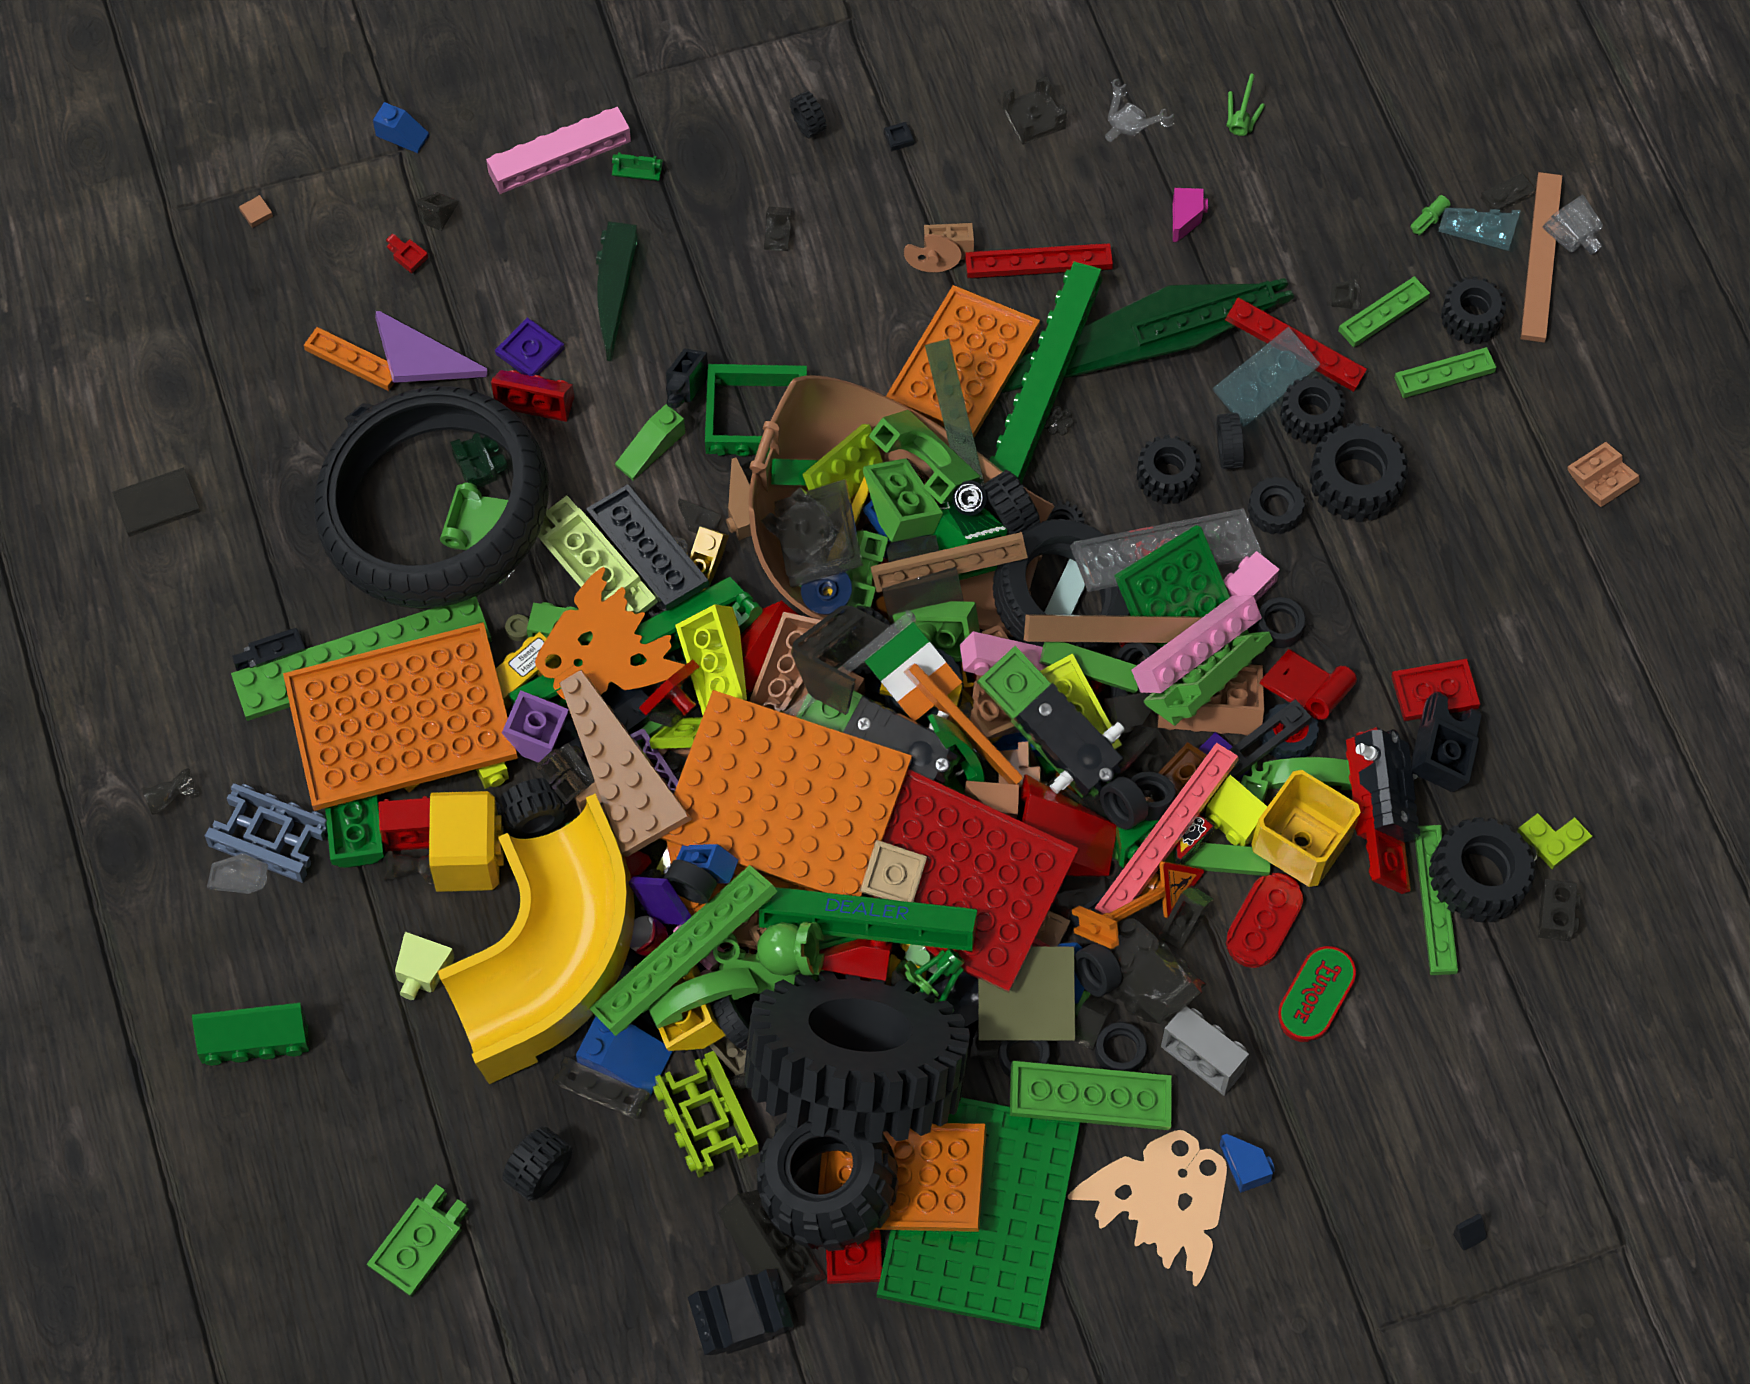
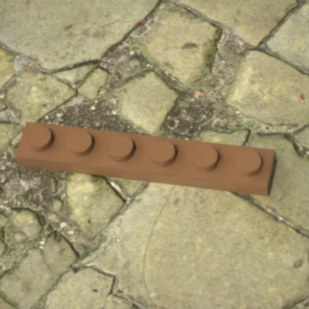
M1020 532L871 566L876 591L881 592L1018 561L1028 557L1023 535Z

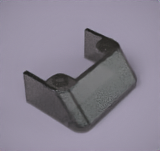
M844 605L838 607L793 642L791 655L808 693L814 699L846 715L849 713L856 679L838 669L849 660L855 662L858 666L867 667L868 665L864 660L900 631L856 607Z

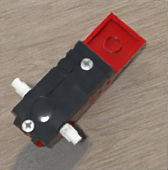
M1376 727L1365 732H1358L1355 737L1346 740V757L1349 762L1352 801L1359 805L1361 812L1355 830L1358 836L1367 839L1366 849L1369 854V874L1372 881L1404 894L1411 891L1405 842L1420 836V828L1417 827L1419 820L1418 816H1416L1417 805L1414 803L1416 797L1413 781L1418 776L1412 773L1409 743L1400 739L1395 729L1384 731Z

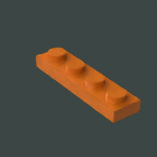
M316 327L304 344L305 351L387 391L394 384L386 360L323 329Z

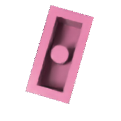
M1256 551L1251 557L1246 556L1239 564V569L1234 574L1232 572L1229 573L1223 581L1230 597L1253 595L1257 602L1277 582L1280 569Z

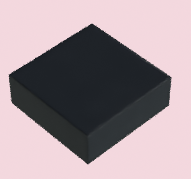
M906 122L884 128V135L891 152L914 145V139Z

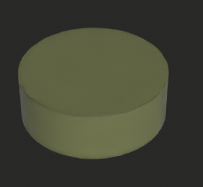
M520 614L508 618L505 624L507 636L514 641H522L528 638L527 626L529 619Z

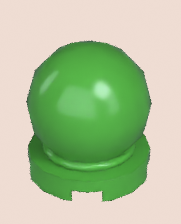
M781 922L769 926L757 942V953L760 963L770 973L781 976L792 975L799 970L805 976L819 974L824 960V954H819V941H824L819 924L817 922H803L797 927L794 924Z

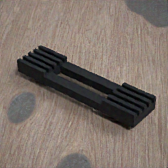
M1296 699L1229 749V751L1238 756L1239 760L1228 775L1235 779L1239 778L1251 769L1253 764L1279 744L1311 723L1313 720L1310 714ZM1279 723L1283 724L1284 729L1247 758L1241 754V752Z

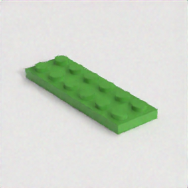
M1013 1061L1011 1064L1010 1116L1169 1130L1171 1128V1075Z

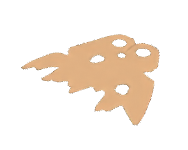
M1177 1130L1151 1141L1143 1151L1144 1161L1134 1160L1127 1156L1122 1157L1097 1171L1068 1195L1069 1200L1100 1202L1095 1214L1096 1219L1099 1220V1228L1105 1227L1122 1211H1128L1129 1220H1138L1134 1245L1139 1246L1143 1242L1146 1244L1156 1243L1157 1254L1162 1257L1163 1265L1167 1269L1170 1268L1174 1258L1184 1246L1187 1254L1186 1270L1193 1272V1285L1197 1286L1204 1276L1213 1249L1212 1240L1204 1233V1230L1213 1229L1218 1225L1227 1166L1225 1159L1211 1149L1200 1150L1199 1142L1195 1137L1186 1131ZM1182 1140L1188 1144L1189 1151L1185 1156H1176L1172 1152V1144L1175 1141ZM1203 1160H1212L1216 1164L1217 1170L1213 1175L1205 1176L1200 1172L1199 1165ZM1180 1169H1186L1187 1176L1185 1178L1179 1177L1178 1171ZM1123 1185H1129L1132 1194L1126 1200H1121L1115 1196V1191ZM1187 1193L1193 1199L1191 1205L1182 1211L1178 1206L1179 1196Z

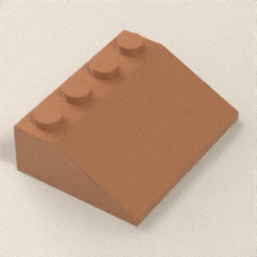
M1262 665L1243 667L1238 672L1237 677L1229 680L1224 685V689L1216 692L1211 697L1210 702L1202 705L1197 710L1196 715L1190 718H1183L1176 726L1158 714V728L1191 730L1194 732L1207 731L1220 734L1235 733L1248 736L1261 726L1263 722V686L1259 684L1263 678Z

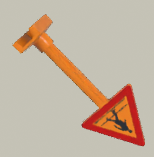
M1160 861L1161 885L1111 913L1101 915L1082 906L1072 909V914L1079 917V926L1074 928V933L1113 949L1119 945L1117 922L1160 899L1163 902L1164 917L1169 919L1202 876L1204 870L1198 867Z

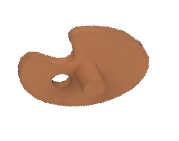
M925 235L926 247L919 248L912 244H907L904 248L906 261L912 267L925 272L949 270L955 267L961 259V250L958 244L942 235ZM924 255L926 258L924 260H920L918 256Z

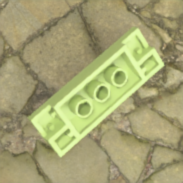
M567 495L550 509H547L538 538L580 587L583 586L593 573L604 567L605 572L602 580L606 581L607 584L602 591L601 602L612 596L621 587L626 592L624 596L627 600L625 611H633L634 614L646 612L658 602L636 572Z

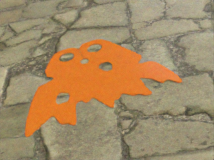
M604 567L593 573L576 593L574 603L579 610L563 612L542 645L535 660V665L543 676L555 678L553 684L555 690L561 687V681L581 670L586 673L600 692V695L607 691L609 682L615 683L623 690L641 688L667 680L685 664L663 658L671 648V635L663 636L648 644L640 643L642 636L636 635L634 632L643 619L645 612L634 614L633 611H625L627 600L624 598L626 592L623 587L601 602V594L607 584L606 581L602 580L605 572ZM591 631L593 638L589 645H581L578 638L583 633ZM638 653L643 654L647 659L646 663L633 666L630 664L631 656ZM551 654L558 655L562 660L561 665L556 669L548 668L545 664L546 658ZM575 659H581L583 664L577 667L574 665ZM562 689L556 691L560 697L565 699Z

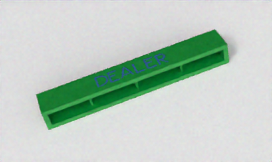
M775 887L778 892L771 897L770 901L759 908V928H768L781 922L794 924L797 927L803 922H817L823 935L973 951L977 930V909Z

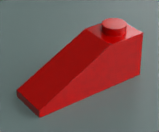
M857 939L819 950V954H824L821 970L886 981L893 942Z

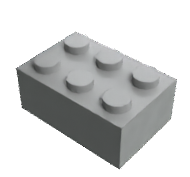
M1184 1005L1164 1029L1161 1048L1225 1096L1244 1073L1249 1056L1246 1048L1241 1043L1233 1042L1227 1038L1224 1031L1217 1025H1210L1206 1022L1203 1015L1196 1009H1189Z

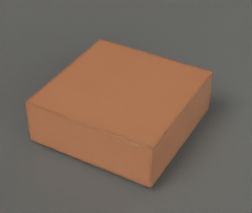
M260 195L239 206L240 212L252 228L273 217L271 210Z

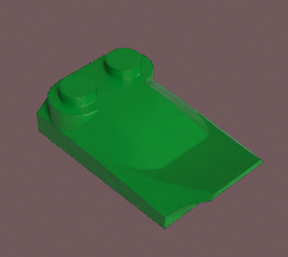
M377 795L325 808L332 865L345 868L376 863L384 857L383 842L379 829Z

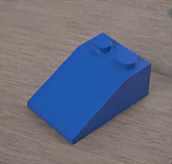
M595 1017L576 1054L579 1067L651 1097L653 1086L656 1085L655 1076L662 1075L673 1051H668L664 1043L631 1023L627 1029L615 1036Z

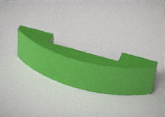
M1302 757L1279 759L1263 763V770L1266 763L1269 765V774L1263 779L1269 781V789H1281L1293 771L1303 770L1326 785L1341 786V790H1352L1349 781L1350 770L1348 760Z
M748 968L715 971L698 976L670 989L666 994L661 995L654 1001L648 1010L658 1029L683 1020L682 1013L728 995H731L734 1001L758 992V987Z

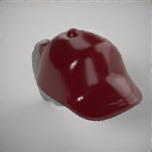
M640 916L634 920L630 948L637 954L648 956L668 938L666 927L655 917Z

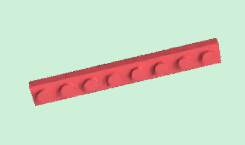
M1218 743L1214 745L1095 907V911L1098 914L1111 913L1139 897L1160 868V861L1166 860L1238 762L1239 758L1236 754Z

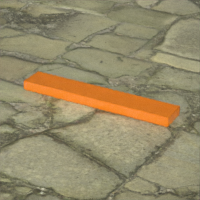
M917 664L910 665L904 671L908 678L940 711L949 715L947 719L965 733L972 746L1008 784L1017 785L1023 779V776Z

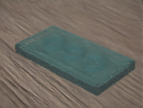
M1288 327L1218 383L1212 390L1232 413L1239 414L1240 422L1245 427L1281 398L1290 384L1293 385L1297 379L1302 381L1303 377L1312 373L1320 366V363Z

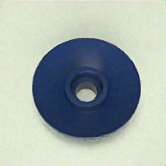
M821 565L812 569L805 576L801 586V596L805 605L811 611L821 615L834 614L847 605L852 595V583L848 574L843 569L834 565ZM827 589L833 590L830 596L824 595Z

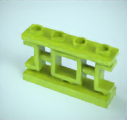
M714 1051L705 1054V1058L702 1060H695L697 1074L675 1083L669 1071L665 1073V1076H655L656 1085L653 1086L657 1100H663L667 1108L663 1112L668 1124L674 1123L677 1132L674 1133L679 1147H685L688 1156L685 1157L686 1163L691 1172L696 1171L699 1178L704 1176L705 1172L714 1170L711 1157L731 1148H734L738 1159L743 1158L746 1154L750 1157L759 1153L757 1140ZM705 1069H708L721 1098L718 1099L714 1089L700 1094L696 1085L708 1080ZM669 1085L673 1095L687 1090L690 1099L679 1103L682 1115L678 1114L666 1086ZM712 1101L720 1120L696 1129L688 1111ZM728 1115L742 1141V1145L739 1144L736 1136L724 1141L721 1140L718 1132L729 1127ZM687 1133H691L694 1141L709 1137L712 1146L701 1150L703 1162H700Z

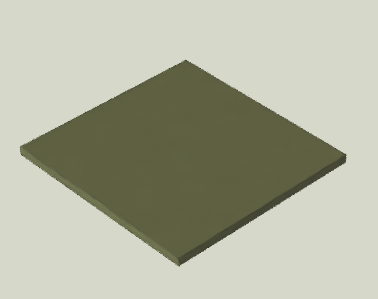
M1032 946L1009 993L978 979L979 1041H1075L1074 947Z

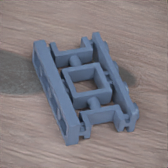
M233 783L231 787L232 792L228 794L227 801L229 805L236 808L227 825L214 821L213 828L209 827L205 834L208 846L303 883L307 876L306 869L310 867L311 861L308 856L302 853L310 837L321 841L324 840V834H328L326 817L315 811L312 813L304 811L299 805L292 802L288 804L283 803L272 794H260L248 785L242 784L240 786ZM246 803L258 807L253 819L243 815L247 808ZM264 818L283 825L274 843L255 836ZM293 821L305 825L300 837L290 833L294 826ZM238 825L247 828L243 836L244 840L232 836ZM285 843L295 846L290 855L291 859L279 854Z

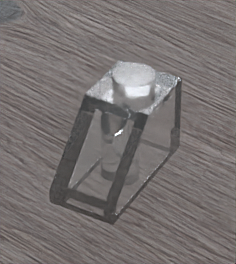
M244 853L212 863L207 888L246 894L261 890L267 881L268 864Z

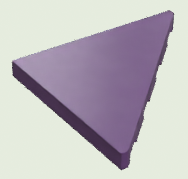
M376 311L375 318L393 383L487 377V368L392 317Z

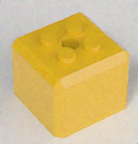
M1293 771L1258 819L1251 843L1253 852L1308 887L1318 886L1351 840L1361 813L1359 805L1305 771ZM1304 837L1307 839L1308 845L1299 846L1294 839Z
M488 791L431 793L429 864L436 892L493 890L499 885L500 866H504V852L498 837L504 835V826H502V816L498 815L495 797Z

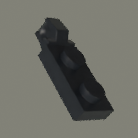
M293 628L248 643L249 646L243 649L244 652L233 655L232 659L236 670L239 671L249 667L250 669L260 667L306 650L298 629Z

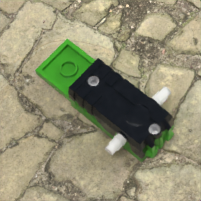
M1016 646L976 681L1010 717V722L1060 774L1054 780L1055 782L1050 785V788L1056 794L1070 785L1081 798L1087 794L1095 796L1101 791L1102 786L1109 783L1121 772L1118 765L1124 758L1115 750L1112 743L1125 731L1124 727L1117 722L1102 735L1080 711L1078 712L1075 709L1076 707L1073 703L1067 700V697L1058 690V687L1054 683H1050Z
M821 673L817 675L796 715L800 719L912 755V761L909 766L910 770L944 786L949 781L948 776L952 773L954 765H957L961 758V755L957 752L958 747L956 744L947 749L944 747L935 734L931 723L929 728L900 713L897 714L888 707L885 708L881 703L874 702L871 698ZM940 710L937 714L945 719L949 716Z

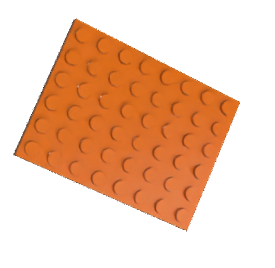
M484 622L283 673L314 811L518 758L516 749L502 734L508 716Z
M713 690L674 795L678 798L686 812L690 814L692 820L662 836L660 839L680 846L718 844L738 859L737 865L747 868L750 865L757 872L817 892L862 897L864 893L859 891L875 841H883L911 764L912 755Z

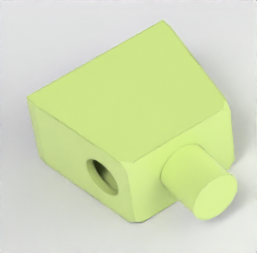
M405 932L395 969L397 980L404 983L400 995L406 999L414 1000L419 989L427 992L434 991L441 980L437 971L450 966L454 961L452 948Z

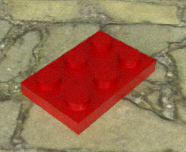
M1467 659L1392 672L1391 677L1404 721L1421 719L1425 702L1435 691H1439L1448 697L1449 713L1467 711L1471 708L1478 709L1480 706Z

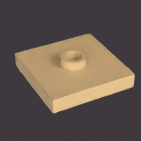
M876 840L859 892L880 899L913 902L927 856Z

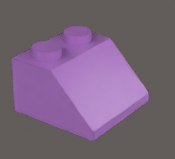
M520 690L502 734L523 757L547 766L563 729L569 709Z

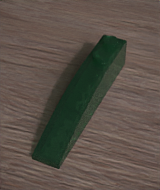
M608 221L607 230H603L601 234V245H603L602 251L598 250L596 265H599L597 301L606 360L612 362L638 242L637 225Z

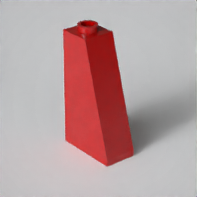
M782 600L763 608L761 615L740 635L746 694L751 693L755 687L783 612L798 615Z

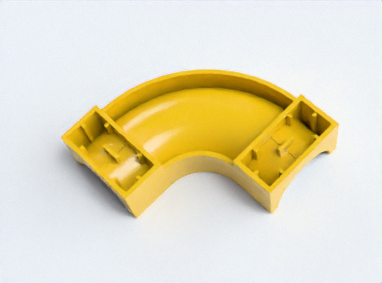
M596 794L586 797V806L576 819L555 832L530 839L514 838L508 833L498 837L520 890V909L517 919L510 931L493 946L437 971L464 1026L473 1050L472 1057L489 1084L537 1063L536 1056L553 1048L580 1028L593 1015L589 1008L615 985L626 961L634 930V892L628 883L631 880L626 859L621 854L614 832Z

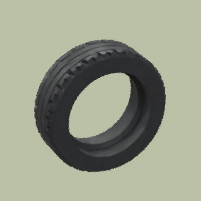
M1051 519L1049 521H1042V523H1036L1022 532L1028 558L1000 564L995 569L992 587L995 607L1002 623H1004L1006 629L1018 642L1041 647L1044 642H1028L1024 640L1026 614L1047 615L1032 599L1026 583V568L1035 557L1040 555L1054 554L1067 557L1080 564L1089 572L1095 580L1101 595L1102 610L1099 615L1131 616L1114 577L1115 574L1127 568L1129 564L1121 550L1111 539L1087 524L1068 519ZM1110 642L1065 643L1098 653Z

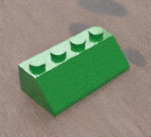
M301 1003L192 1015L197 1054L202 1064L205 1063L206 1065L213 1066L221 1064L222 1061L230 1060L240 1063L248 1061V1058L257 1057L267 1060L274 1058L275 1055L286 1054L293 1057L301 1055L302 1052H309L308 1026Z

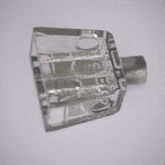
M1583 194L1553 214L1543 225L1544 230L1569 252H1574L1583 245L1589 254L1593 255L1602 247L1595 238V235L1603 228V224Z

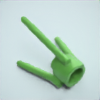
M1254 74L1249 76L1241 110L1237 111L1236 114H1233V92H1228V121L1226 126L1235 135L1244 136L1248 132H1252L1255 122L1265 107L1262 103L1252 119H1250L1249 113L1246 112Z

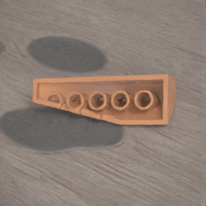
M783 612L749 702L782 713L784 712L810 671L828 624L826 621Z

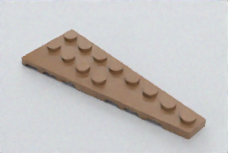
M580 670L561 681V689L621 854L628 857L692 820L690 814L680 804L678 798L655 770L654 765L627 732L623 723L618 720L612 708L604 701L600 692L586 673Z

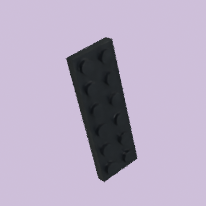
M628 484L586 508L590 519L636 572L666 611L710 586L706 576Z

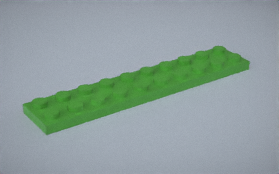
M475 596L456 604L435 607L326 642L260 667L251 669L249 667L231 673L246 720L249 721L290 707L283 673L483 622L488 641L492 642L477 597Z

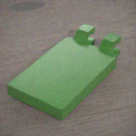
M437 1184L425 1199L422 1198L420 1200L416 1198L367 1263L368 1267L410 1297H413L462 1231L460 1229L462 1225L459 1222L462 1221L469 1211L467 1205L458 1199L447 1214L438 1209L437 1207L441 1205L448 1194Z

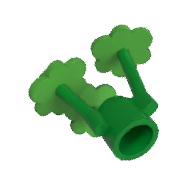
M953 949L942 950L936 957L920 968H917L911 960L905 964L907 969L905 974L910 982L914 985L917 984L920 992H925L927 995L932 992L937 997L939 994L931 985L942 973L946 976L953 974L940 999L935 998L934 1003L947 999L958 976L964 971L962 965L965 961ZM938 963L936 965L938 970L926 981L922 973Z

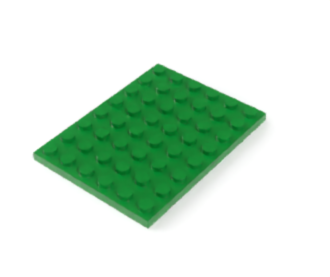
M961 1097L955 1115L949 1114L947 1123L985 1124L987 1127L979 1232L891 1230L877 1298L1040 1330L1080 1122L1010 1116V1107Z

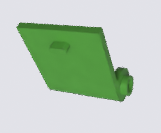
M471 483L457 485L440 537L441 543L450 548L469 549L493 528L502 515L508 500L481 496L477 487Z

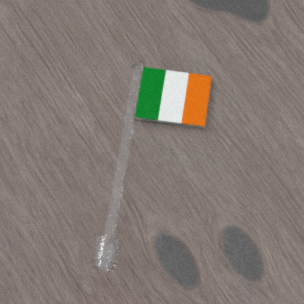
M906 610V614L784 713L798 716L863 662L868 665L913 721H916L925 714L934 704L904 673L910 665L917 664L946 695L958 687L962 681L917 627L915 615L911 611Z

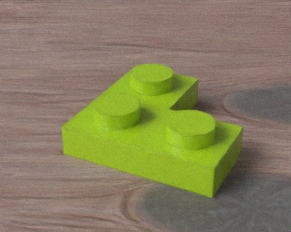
M1538 813L1520 826L1517 831L1552 870L1592 838V835L1575 817L1555 832Z

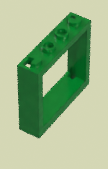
M708 364L705 427L706 454H718V456L724 454H736L738 456L756 455L762 436L713 435L715 385L789 386L794 378L807 376V366Z

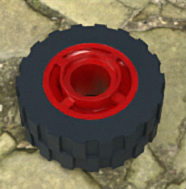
M1289 703L1278 704L1273 709L1268 710L1262 724ZM1312 717L1313 721L1295 735H1291L1268 754L1273 755L1278 760L1307 757L1309 753H1312L1316 745L1319 733L1317 719ZM1279 723L1260 738V741L1263 743L1262 745L1284 729L1283 724Z

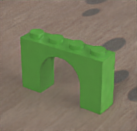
M909 409L883 417L869 435L886 453L902 449L915 454L926 462L934 473L923 488L940 504L951 501L954 491L962 482H977L981 477Z

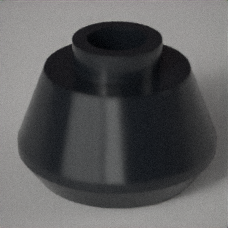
M964 481L953 493V505L963 515H976L986 505V491L978 482Z

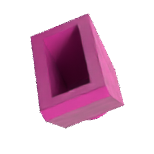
M1174 188L1173 242H1178L1202 222L1203 213H1207L1208 198H1203V189Z

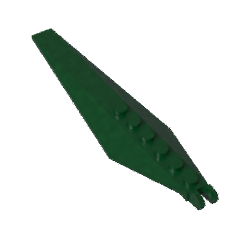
M1280 278L1271 282L1265 281L1259 284L1168 285L1084 326L1064 378L1197 347L1236 327L1225 319L1237 298L1265 312L1277 304L1282 305L1290 302L1295 296L1291 290L1277 294L1274 293L1287 288L1289 284L1286 278ZM1033 352L1020 359L1001 391L1002 393L1023 388L1022 379L1025 372L1030 371V360Z

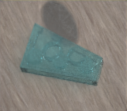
M1445 208L1438 231L1509 251L1521 210H1512L1511 213H1500L1498 209H1490V212H1477L1475 209Z

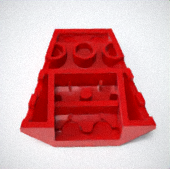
M1025 774L1020 794V800L1026 802L1022 822L1079 848L1067 875L1109 876L1116 838V825L1059 792L1056 794L1050 787Z

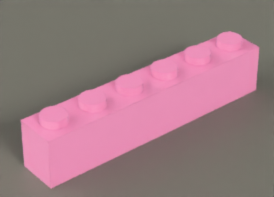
M618 107L607 109L598 115L584 118L568 127H561L548 135L539 136L528 143L519 144L503 153L494 154L486 159L488 173L499 194H502L631 142L630 128Z
M1231 596L1134 667L1131 671L1140 692L1162 693L1259 621L1262 616L1254 596Z

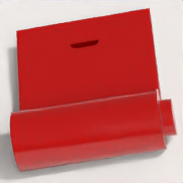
M1288 649L1261 679L1259 684L1290 703L1296 699L1312 717L1325 719L1353 688L1357 678L1355 673L1346 666H1338L1329 674Z

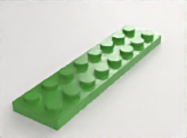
M749 865L589 1009L616 1036L621 1031L627 1029L630 1023L641 1013L647 1011L650 1005L661 995L666 994L671 986L681 977L686 976L691 968L701 959L706 958L719 943L726 940L738 926L749 920L757 909L768 903L771 897L778 891L766 878Z

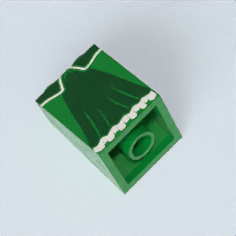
M953 501L937 504L943 514L934 534L930 535L939 551L1006 536L1007 529L985 508L976 515L967 516L956 510ZM997 565L952 576L956 581L995 571Z

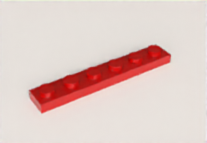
M1110 243L965 252L967 278L1066 272L1067 269H1071L1074 261L1100 268L1101 270L1112 269L1113 266Z
M1237 298L1225 319L1227 322L1353 392L1367 370L1363 366L1240 298Z

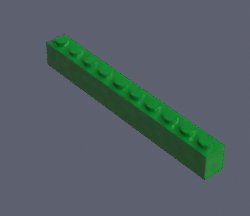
M1074 261L1071 269L1066 270L1063 279V289L1058 290L1056 294L1054 311L1050 310L1047 317V329L1041 332L1038 341L1040 345L1038 351H1034L1031 356L1030 371L1025 372L1023 376L1022 391L1016 394L1013 407H1015L1013 413L1008 414L1006 418L1005 433L999 436L996 445L998 449L996 455L991 456L989 460L1002 472L1008 470L1013 473L1021 484L1102 284V270L1100 268Z
M728 577L688 598L670 610L664 611L639 624L634 634L642 636L641 644H648L663 636L671 635V648L665 654L667 655L682 647L676 624L714 604L731 607L736 603L738 595L744 591L731 577ZM639 653L630 658V664L633 666L642 665L647 661L644 655ZM575 659L574 665L577 667L583 664L581 659ZM543 675L508 693L512 706H514L521 690L559 706L568 707L566 700L556 692L561 687L556 690L553 687L555 678H547Z

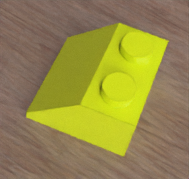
M1230 775L1207 805L1205 817L1213 825V828H1219L1226 834V838L1231 844L1247 847L1253 840L1258 819L1267 806Z

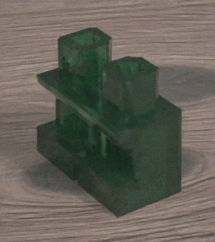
M476 433L472 436V439L463 442L457 439L450 442L452 454L465 483L474 484L477 489L497 481L496 474L508 469L503 454L489 457V453L499 450L497 442L486 436L481 438Z

